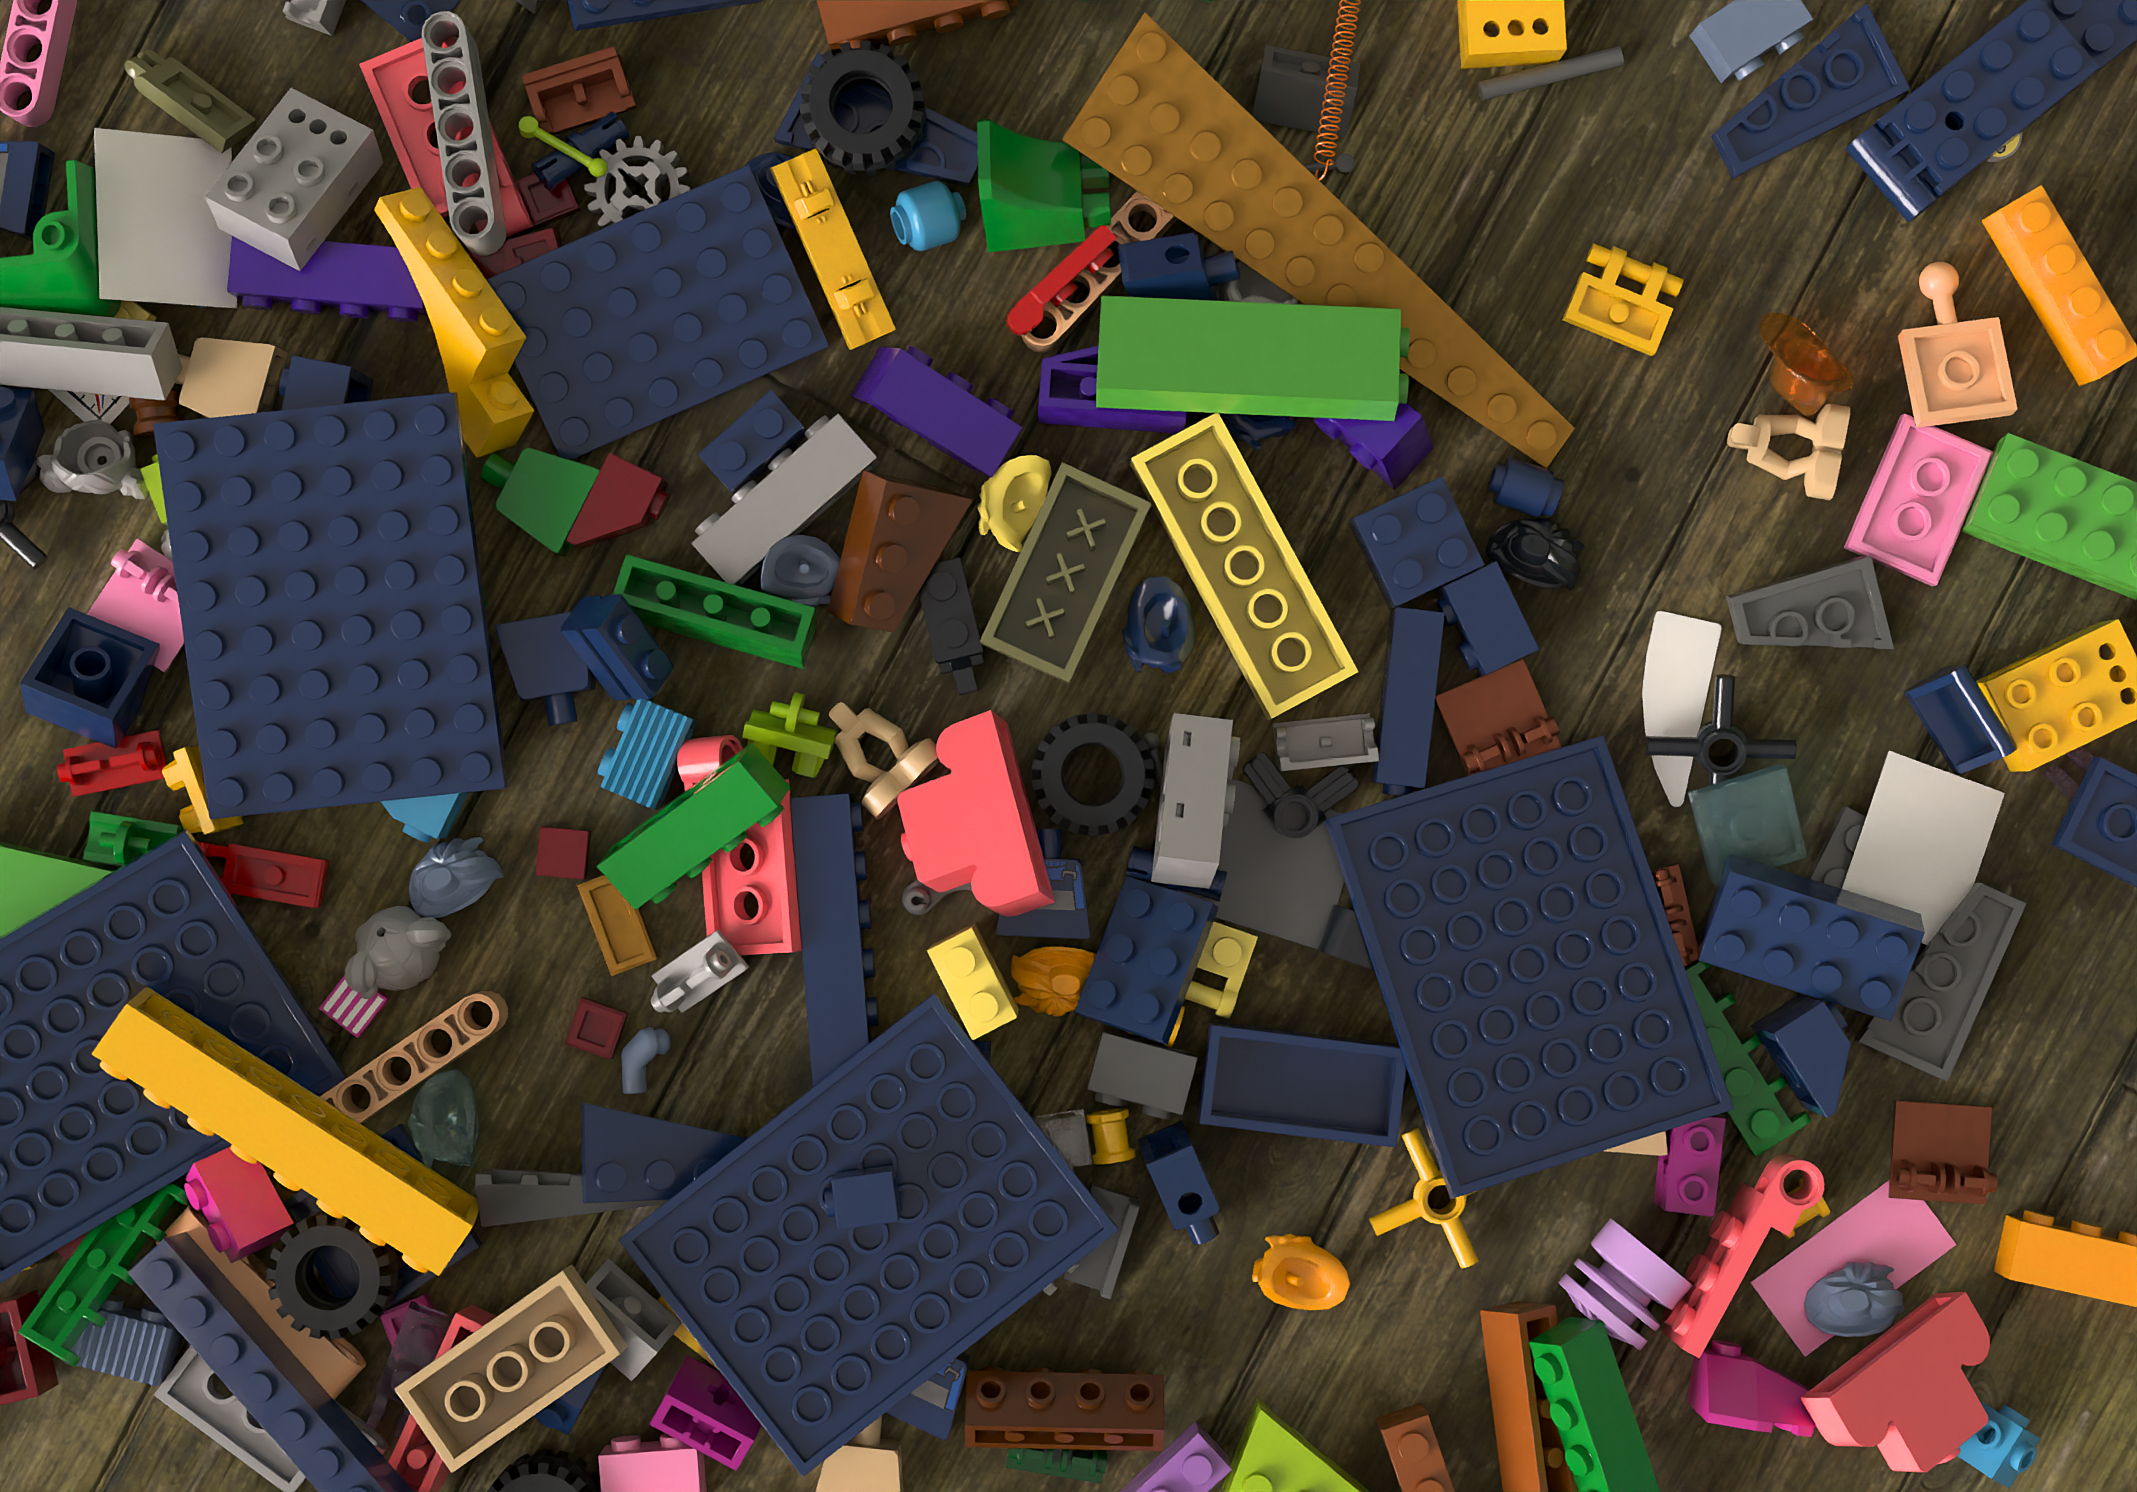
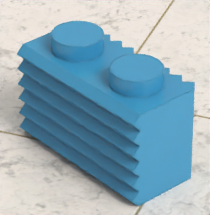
M648 699L637 700L635 705L628 702L617 724V729L623 732L617 749L615 750L610 747L607 749L598 769V774L604 776L600 787L648 808L660 810L678 769V750L681 748L684 740L690 739L698 720Z

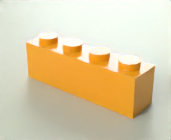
M2042 185L1982 220L1983 225L2079 387L2100 379L2137 357L2136 343Z
M2024 1210L2023 1218L2010 1215L2005 1216L1994 1272L2014 1281L2137 1307V1234L2119 1231L2118 1239L2102 1236V1227L2072 1220L2070 1228L2053 1225V1216Z

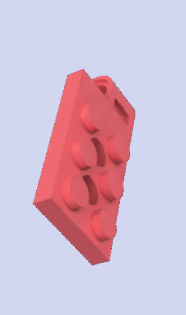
M455 36L448 37L443 42L441 48H448L457 42ZM422 38L362 62L359 65L411 189L421 187L439 214L444 218L449 216L439 149L433 147L431 143V134L436 128L432 101L428 104H417L412 97L415 85L420 81L428 80ZM466 81L454 83L450 87L448 94L460 92L464 88ZM489 119L506 225V238L532 228L533 224ZM473 127L461 129L457 133L455 140L466 139L471 135ZM481 173L468 175L464 179L462 187L474 185L478 182ZM480 219L475 222L479 233L486 228L488 219Z
M723 735L684 740V743L678 750L677 766L680 777L684 782L685 791L741 751L743 747L738 738L734 735ZM790 789L781 801V805L784 807L783 811L773 821L764 827H761L756 822L745 830L748 836L733 850L725 853L720 848L710 856L713 859L712 862L702 871L707 937L719 929L739 955L802 951ZM746 843L752 847L755 854V861L750 869L745 868L740 859L741 849ZM749 892L756 896L759 904L758 913L754 918H751L744 908V900Z
M1779 1155L1767 1164L1754 1188L1742 1182L1726 1212L1722 1210L1717 1214L1709 1229V1236L1712 1237L1703 1255L1698 1253L1692 1259L1686 1271L1685 1278L1693 1285L1674 1310L1666 1308L1663 1313L1662 1322L1665 1325L1662 1331L1681 1349L1700 1359L1770 1228L1773 1227L1789 1236L1802 1211L1813 1207L1821 1199L1824 1192V1178L1815 1165L1796 1155ZM1793 1170H1800L1803 1175L1801 1188L1793 1194H1786L1783 1186L1786 1175Z

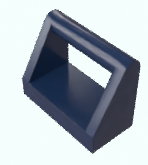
M1966 664L1943 667L1904 691L1907 699L1954 774H1962L2001 759L2017 750V747Z

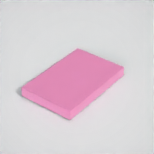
M1907 414L1900 415L1844 549L1860 556H1871L1874 562L1930 586H1936L1994 452L1935 426L1916 428L1914 417Z

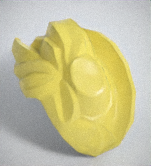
M1037 455L1019 456L1004 463L996 470L993 477L984 482L979 495L981 503L977 507L981 514L979 520L980 535H986L988 530H991L1000 545L1012 551L1021 552L1023 548L1021 542L1029 535L1047 495L1052 473L1048 460Z

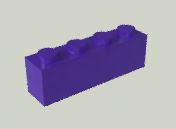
M232 236L227 292L243 300V307L256 310H272L273 303L291 304V311L304 314H321V307L340 308V315L352 318H369L370 311L388 312V319L400 322H417L418 315L428 316L412 275L397 247L323 241L303 269L298 271Z

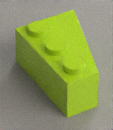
M1256 1398L1231 1463L1232 1470L1227 1474L1222 1486V1492H1370L1328 1456L1326 1457L1309 1443L1293 1427L1291 1428L1274 1414L1258 1398Z

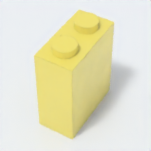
M976 923L929 947L927 952L972 1040L1017 1018L1019 1008Z

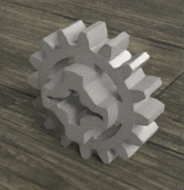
M641 136L635 137L632 148H627L621 139L616 140L618 152L614 155L602 149L599 153L608 165L607 173L603 177H595L597 179L596 183L585 185L587 194L597 197L596 200L587 205L589 211L592 214L604 213L598 221L601 228L661 203L662 188L668 183L666 181L668 178L671 188L669 199L691 190L690 187L681 185V182L690 177L686 167L674 169L680 160L678 154L673 150L662 156L664 146L661 141L656 139L650 149H648ZM637 160L649 161L643 167L628 166L626 164ZM613 176L616 179V193L610 198L611 202L609 203L608 186ZM629 178L634 184L637 183L639 186L645 187L648 192L647 195L653 203L649 204L644 198L641 199L639 196L633 195L630 190L631 187L625 179Z

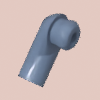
M651 1027L644 1028L623 1048L621 1061L624 1094L647 1092L646 1065L656 1054H666L670 1049V1036L666 1030L662 1028L656 1030Z

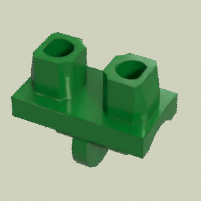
M91 811L89 838L84 850L83 860L123 866L181 833L182 825Z

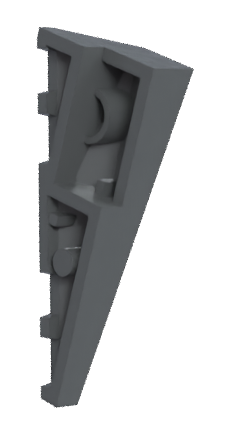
M484 1168L476 1174L475 1178L481 1227L662 1205L668 1201L583 1203L582 1173Z

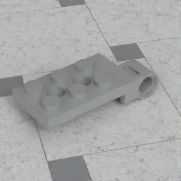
M190 1345L154 1396L283 1492H297L306 1480V1476L234 1394L226 1396L216 1391L213 1385L215 1372ZM334 1400L383 1455L388 1449V1443L383 1436Z

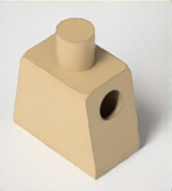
M197 338L191 357L178 354L182 369L175 383L183 385L179 404L208 418L270 412L274 405L288 353L269 344Z
M883 1415L824 1460L816 1492H904L901 1444L897 1440L880 1438Z

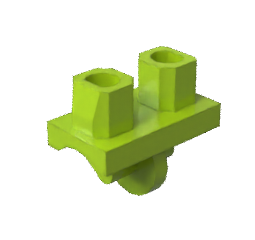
M795 692L790 705L773 701L770 713L754 709L749 722L746 721L742 735V738L748 739V745L753 743L771 765L776 760L778 747L796 751L792 771L796 774L815 778L824 760L828 759L835 745L834 740L838 730L818 725L820 712L803 708L805 694Z

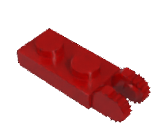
M1101 225L1027 293L1014 308H1011L1006 320V327H1009V332L1012 331L1013 335L1018 334L1019 336L1022 334L1025 336L1027 332L1030 333L1032 328L1034 329L1043 321V307L1049 301L1057 308L1078 288L1072 280L1079 273L1087 268L1094 274L1114 255L1108 247L1116 240V236L1106 225Z
M196 841L205 856L226 858L223 875H217L230 894L311 908H321L330 860L236 843L224 845Z

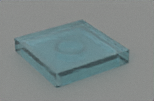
M1781 763L1688 792L1709 880L1713 885L1719 884L1729 854L1771 867H1777L1807 857L1787 768Z

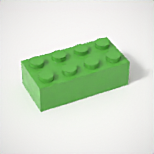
M2010 433L2002 437L1995 445L1992 458L1960 532L2137 600V482Z

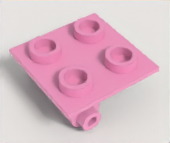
M137 538L128 552L120 549L113 557L111 565L117 569L87 615L159 643L160 649L154 666L166 673L185 644L173 561L167 559L164 555Z

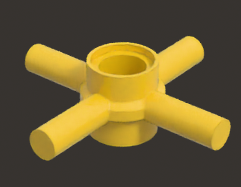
M1419 1126L1402 1132L1401 1136L1420 1179L1414 1188L1413 1199L1369 1218L1376 1235L1379 1236L1422 1216L1431 1223L1442 1225L1461 1268L1474 1265L1479 1260L1459 1217L1465 1208L1467 1196L1472 1193L1451 1199L1449 1204L1442 1209L1429 1207V1192L1436 1186L1445 1185L1441 1170H1438Z

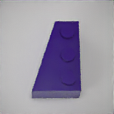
M908 345L905 351L900 348L880 346L850 396L862 404L864 401L868 402L888 415V419L901 427L904 425L926 439L930 445L978 474L993 477L1022 429L1020 425L1010 420L1014 412L990 397L986 403L982 402L970 394L974 386L955 373L949 371L946 377L931 369L930 365L933 359L913 346Z
M1099 345L1042 359L1038 423L1174 434L1184 430L1187 414L1184 411L1096 408Z
M1398 403L1394 421L1315 418L1314 420L1315 424L1333 440L1338 438L1350 449V453L1363 466L1373 470L1394 491L1433 449L1423 417L1407 403Z

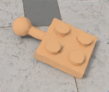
M1946 262L1929 264L1923 269L1919 277V286L1922 293L1933 300L1937 325L1904 329L1898 335L1916 428L2010 416L2018 409L1999 317L1957 322L1952 295L1958 288L1959 276L1956 269Z

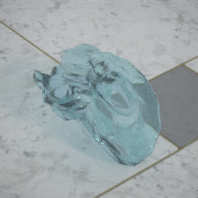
M459 1070L444 1071L431 1077L419 1089L414 1100L412 1113L408 1120L410 1134L414 1138L413 1145L421 1152L423 1162L428 1168L432 1166L434 1158L439 1161H447L454 1166H470L474 1163L471 1153L478 1135L477 1106L468 1076Z

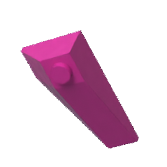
M1712 1340L1711 1347H1705L1700 1359L1694 1356L1686 1402L1707 1423L1772 1433L1774 1423V1426L1791 1431L1797 1436L1812 1437L1817 1426L1801 1400V1397L1811 1390L1810 1388L1742 1353V1346L1735 1343Z

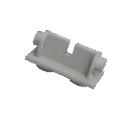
M718 929L651 976L658 984L654 990V995L651 997V1004L658 1012L665 1011L670 1013L678 1008L683 1013L747 970L749 966Z

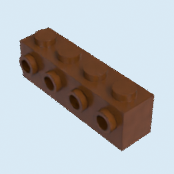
M984 1367L979 1371H967L965 1447L1163 1451L1164 1375H1153L1145 1370H1132L1125 1374H1104L1096 1369H1083L1076 1373H1056L1048 1368H1033L1027 1372H1009L999 1367Z

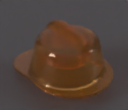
M1770 312L1762 316L1759 323L1760 334L1768 348L1775 355L1769 376L1771 386L1803 415H1814L1835 392H1846L1853 388L1855 380L1852 373L1834 357L1821 339L1808 326L1796 318L1783 313Z

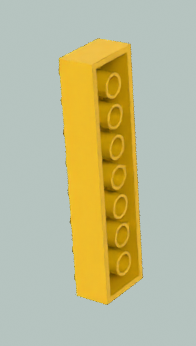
M145 987L126 1003L92 1052L93 1056L101 1060L100 1067L109 1075L123 1081L127 1080V1078L133 1080L145 1088L143 1093L150 1101L163 1108H170L172 1105L189 1116L187 1122L194 1129L207 1136L219 1135L232 1144L230 1149L238 1157L252 1164H256L259 1161L275 1171L274 1178L283 1186L293 1191H300L302 1188L318 1199L316 1203L324 1212L338 1219H342L345 1216L361 1226L359 1231L365 1238L379 1246H385L388 1243L403 1253L402 1259L405 1263L421 1273H427L430 1270L439 1276L474 1226L479 1212L478 1202L475 1197L149 987Z

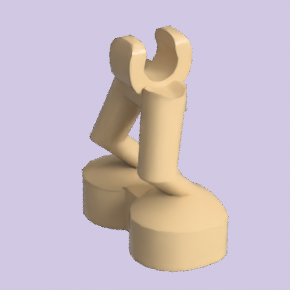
M1826 404L1817 415L1815 423L1798 414H1759L1755 418L1753 426L1741 423L1735 424L1729 430L1727 444L1730 447L1748 450L1747 461L1783 480L1805 473L1804 486L1806 495L1808 497L1831 500L1837 485L1842 459L1841 451L1845 444L1849 424L1850 407ZM1795 433L1811 439L1813 442L1812 454L1807 457L1787 461L1768 448L1770 436Z
M840 702L829 712V717L842 729L835 737L834 743L841 752L852 775L872 783L865 792L862 805L877 820L898 803L897 797L900 792L915 786L940 762L936 753V744L930 738L916 742L909 748L903 730L870 708L864 709L859 715H856L847 705ZM866 733L889 743L897 759L896 765L890 771L885 772L867 763L859 740Z

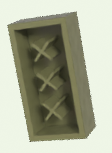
M1062 462L981 637L980 643L1070 685L1152 503Z

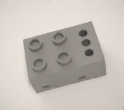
M290 88L206 194L205 198L220 230L301 271L384 162L373 129Z
M1173 714L1165 742L1151 882L1210 888L1220 861L1223 827L1227 828L1229 814L1233 813L1236 785L1227 784V781L1232 780L1234 767H1237L1240 749V737H1232L1233 720Z

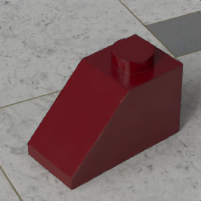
M609 453L566 541L583 549L647 527L651 518L658 520L663 514L670 498V494L665 492L669 483Z

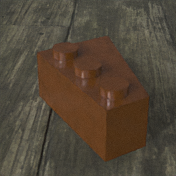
M863 470L827 612L850 625L894 633L973 499L948 488Z

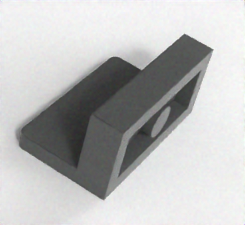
M1265 45L1252 116L1259 122L1318 133V128L1321 126L1319 120L1322 118L1320 113L1324 109L1322 103L1325 101L1323 97L1326 93L1325 86L1328 84L1326 78L1329 76L1328 69L1331 67L1329 61L1332 57ZM1333 60V66L1346 65L1350 68V71L1340 72L1332 68L1330 73L1346 74L1349 78L1344 81L1334 79L1333 77L1329 78L1330 83L1335 81L1343 82L1347 85V88L1337 89L1329 85L1327 87L1328 91L1340 90L1346 95L1344 97L1326 95L1327 100L1332 98L1340 99L1344 102V105L1335 106L1326 102L1325 108L1337 107L1342 109L1343 113L1332 114L1325 110L1323 112L1324 117L1330 115L1338 116L1341 118V122L1333 123L1323 119L1322 125L1334 124L1339 126L1340 130L1329 131L1322 127L1320 132L1335 133L1338 137H1345L1358 88L1360 63L1351 61L1348 64H1343ZM1335 67L1341 70H1347V68L1344 67ZM1335 75L1338 78H1346L1345 76ZM1333 84L1335 86L1344 87V85L1342 84ZM1332 92L1336 95H1343L1342 93ZM1330 101V102L1337 103V104H1341V103H1342V102H1339V101ZM1329 109L1330 111H1333V112H1341V111H1339V110ZM1328 118V119H1330V120H1335V121H1338V120H1339V119H1336V118ZM1326 126L1327 128H1330V129H1338V128H1336V127Z
M1092 1183L1090 1192L1118 1226V1231L1077 1262L1079 1266L1072 1273L1066 1271L1063 1274V1279L1100 1290L1101 1297L1111 1299L1140 1203L1138 1197Z

